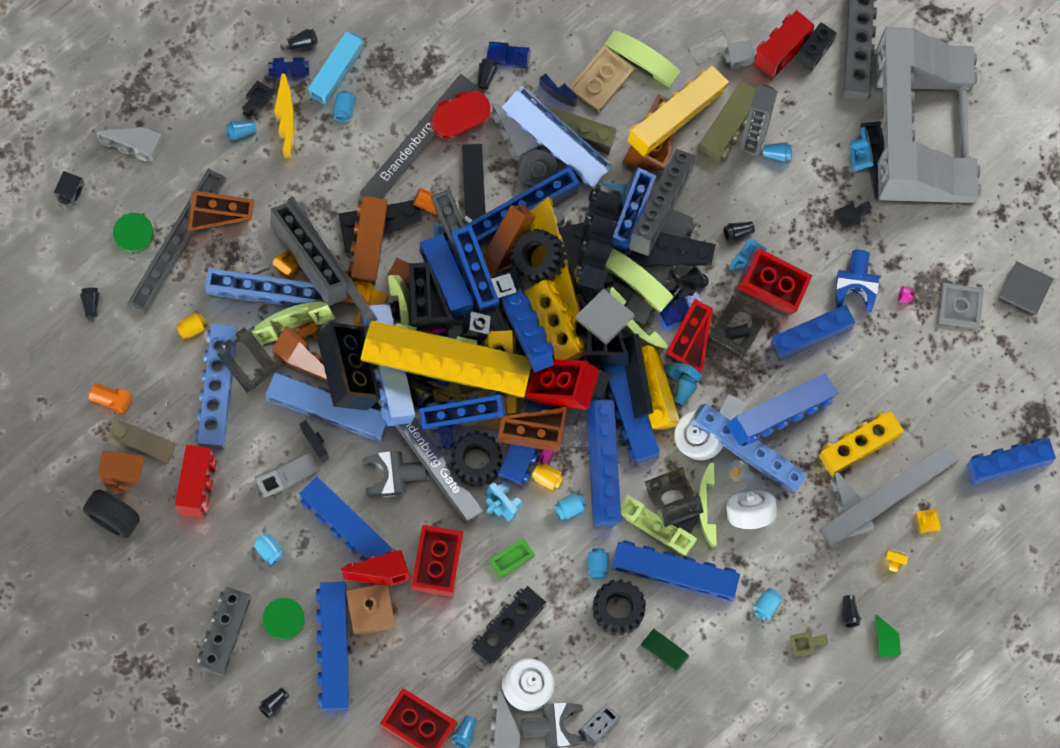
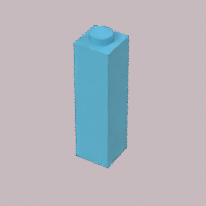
M347 31L344 33L309 86V96L325 105L328 104L364 49L363 40L358 34H351Z

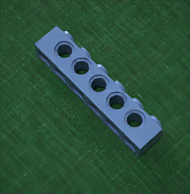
M208 268L205 284L207 295L289 307L310 302H325L312 283Z
M212 324L211 330L207 331L206 340L209 343V350H205L204 362H207V368L202 372V382H205L204 390H200L202 409H198L197 421L200 422V427L195 432V442H198L199 447L225 450L238 337L236 326ZM218 344L226 345L222 351H217L215 348ZM218 363L224 365L219 371L213 369L214 365ZM214 383L221 384L219 390H211V386ZM212 403L219 404V407L216 410L212 411L208 409L209 405ZM209 423L217 424L214 430L206 429Z
M708 404L699 406L689 423L706 432L709 436L710 433L715 435L714 438L721 440V444L787 491L796 492L807 476L804 471L759 440L750 445L746 442L739 446L726 425L731 420Z

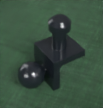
M693 266L685 276L673 273L672 278L677 285L673 290H669V292L673 296L672 301H677L679 299L678 295L683 290L694 294L699 288L707 287L709 278L701 273L697 266Z

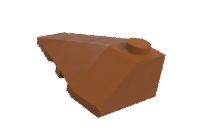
M658 94L649 112L653 114L663 101L668 102L669 99ZM673 134L645 157L631 145L622 163L635 170L638 167L645 171L664 170L672 155Z
M286 326L272 348L273 359L281 366L285 364L292 370L328 384L321 357L317 353H310V349L306 346L307 343L291 328Z

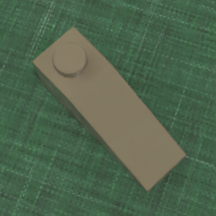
M115 419L107 437L111 445L169 463L176 445L167 439Z

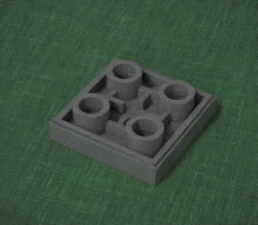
M1016 261L999 298L1037 315L1054 278Z

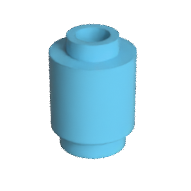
M573 493L557 501L554 509L560 520L564 518L567 520L583 512L586 503L581 494Z
M263 533L255 540L254 548L266 563L269 562L273 565L284 556L283 549L271 534L265 535Z
M768 588L754 605V614L762 620L766 618L771 619L781 604L782 595L776 590Z

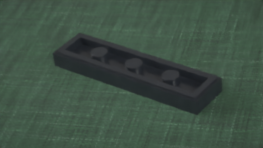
M881 121L860 124V128L865 127L867 129L874 166L868 167L875 200H878V161L884 150Z
M482 144L462 145L465 215L472 219V221L486 214Z
M632 334L623 338L629 355V366L625 365L634 418L641 419L654 412L639 334Z

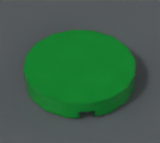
M140 213L123 215L116 221L113 227V237L120 249L128 253L144 251L150 246L154 237V230L150 220Z
M278 598L270 602L263 613V625L267 633L279 640L296 637L303 629L305 623L304 612L301 606L295 600L289 598Z

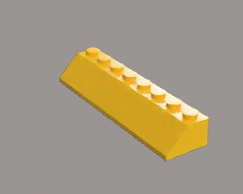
M375 321L370 323L361 355V361L492 392H499L522 399L525 396L531 365L526 356Z

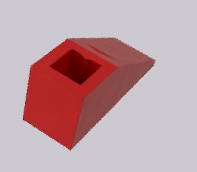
M391 550L385 555L379 557L372 556L363 562L349 563L344 568H341L345 580L393 586L410 580L402 550Z

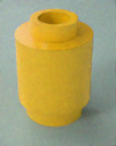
M194 312L180 320L179 324L175 326L184 340L187 337L190 339L206 330L204 326L207 325V322L202 313L198 315L197 312Z
M538 463L532 474V478L536 479L535 482L552 491L554 488L559 489L564 480L561 477V471L546 463L544 465Z

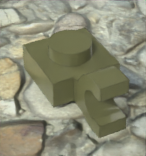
M811 632L790 635L794 657L815 653L814 647L828 645L826 634L812 637Z

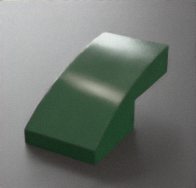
M654 628L641 644L643 649L657 657L660 662L676 673L689 657L684 650Z

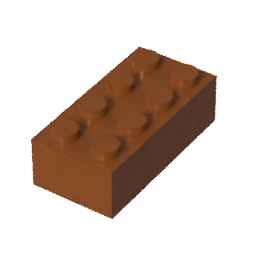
M363 196V200L358 201L357 216H360V220L355 221L354 236H357V240L352 241L351 256H354L353 262L349 261L348 275L351 276L352 281L376 285L388 199Z

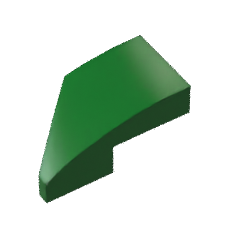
M875 615L879 656L901 655L899 633L879 615Z

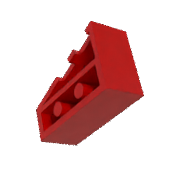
M694 299L666 354L702 372L713 308Z

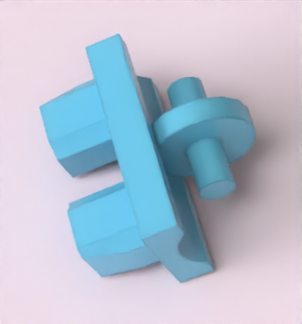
M504 481L499 484L493 482L489 485V489L484 494L488 498L486 503L490 506L486 512L489 515L495 512L499 517L503 515L509 522L514 518L523 503L516 496L511 500L507 498L506 494L510 489Z

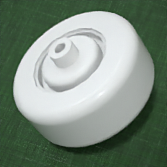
M696 409L686 413L678 421L675 428V442L683 454L691 459L703 461L716 456L723 448L721 440L714 438L715 435L710 433L709 436L706 432L689 423L697 411Z
M741 491L732 495L726 503L728 521L738 528L757 529L771 524L777 517L776 499L767 491Z
M523 658L514 662L506 670L502 679V690L505 698L512 706L519 710L534 711L541 708L549 701L554 692L555 683L551 671L544 663L533 658Z

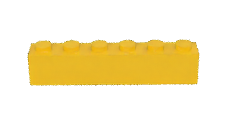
M713 66L708 70L703 69L694 81L689 80L684 85L683 90L674 92L668 102L663 101L653 114L649 112L643 118V122L634 124L629 130L630 135L627 141L645 157L722 95L729 81Z

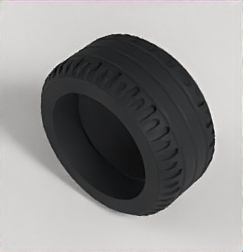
M100 489L93 491L83 506L84 514L120 538H128L140 521L139 514L112 494Z

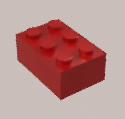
M798 10L792 15L789 13L782 21L783 25L780 28L776 27L770 33V38L766 42L762 41L756 48L757 53L755 55L754 67L771 81L798 54V51L813 33L815 25Z
M758 248L751 253L736 289L791 315L797 312L813 275Z
M553 359V366L537 372L532 371L525 397L538 406L588 409L599 370L587 361Z
M186 445L175 500V507L180 515L204 518L205 512L208 513L210 500H208L209 492L212 493L214 486L212 473L216 472L218 460H215L216 456L211 448Z
M422 525L411 585L412 591L454 597L464 531Z
M404 688L401 689L380 722L381 728L413 748H443L457 726L456 720Z

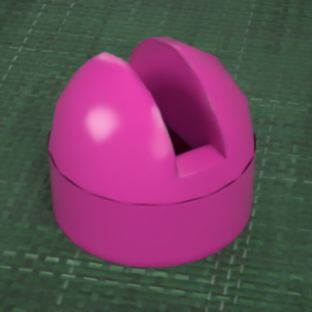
M902 286L899 291L898 301L904 303L911 302L914 299L912 295L915 292L910 287Z

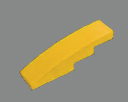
M282 74L274 112L276 118L281 119L278 130L280 138H285L282 150L285 158L292 159L295 140V118L286 74Z

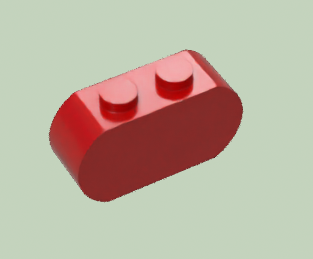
M465 90L456 94V99L452 101L445 99L439 102V107L433 111L430 118L433 132L438 137L448 140L484 123L491 111L487 97L478 91L467 93Z

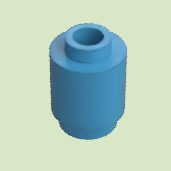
M341 91V93H337L333 108L334 119L341 122H348L350 120L356 102V97L353 96L352 92Z
M593 548L592 552L588 553V574H590V579H606V574L609 573V553L605 552L603 548Z

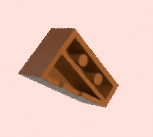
M192 191L186 232L252 220L254 199Z
M567 407L502 416L498 442L560 452Z
M102 451L98 476L110 493L121 494L122 491L128 492L141 478L144 456Z

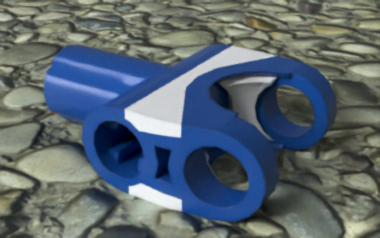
M853 250L850 271L838 270L835 287L836 307L843 306L844 298L848 294L857 293L863 297L866 311L872 312L878 292L879 275L868 274L869 252Z

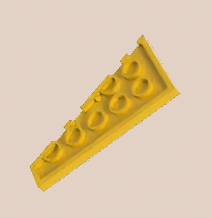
M548 197L530 211L536 217L530 230L533 231L535 228L546 230L563 242L559 234L557 218L554 215L552 199ZM544 245L534 250L531 257L533 267L540 265L545 260L546 248ZM564 260L563 263L566 266L560 269L562 273L559 276L555 275L556 279L553 282L557 284L560 293H558L560 299L568 307V317L575 324H578L576 315L581 311L578 297L575 294L574 282L570 275L568 261ZM548 299L546 302L548 306H550L551 304L550 299Z

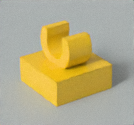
M937 509L917 511L915 513L919 533L940 531L941 527Z
M889 548L885 555L886 559L891 560L888 569L893 572L898 571L900 563L906 565L909 558L908 554Z

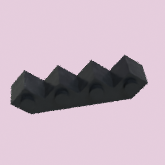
M599 184L596 185L595 190H591L588 200L590 203L584 220L585 228L583 239L579 245L580 254L578 264L574 270V276L577 284L601 291L608 274L605 265L613 248L610 240L617 225L615 214L622 196L619 191Z

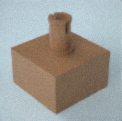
M373 585L346 591L354 636L396 628L388 586Z

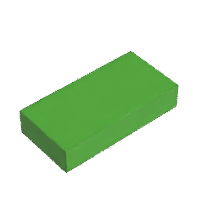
M522 538L491 558L489 563L501 579L535 557V554L525 539Z

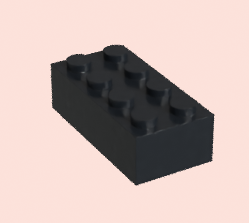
M329 322L316 336L333 407L367 411L381 397L372 363L361 361L366 338L362 326Z

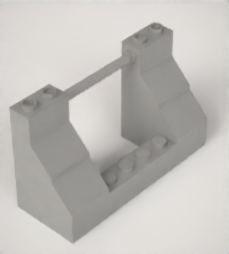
M885 27L875 50L876 88H883L884 150L878 161V200L975 203L978 196L981 195V185L978 184L981 168L980 165H977V158L969 156L967 92L971 91L974 84H977L978 79L977 72H974V66L977 63V54L974 53V46H950L914 28ZM911 89L957 90L959 92L961 157L953 158L939 150H933L915 142L916 133L915 130H912V123L915 121V111H912L915 95L914 92H911Z

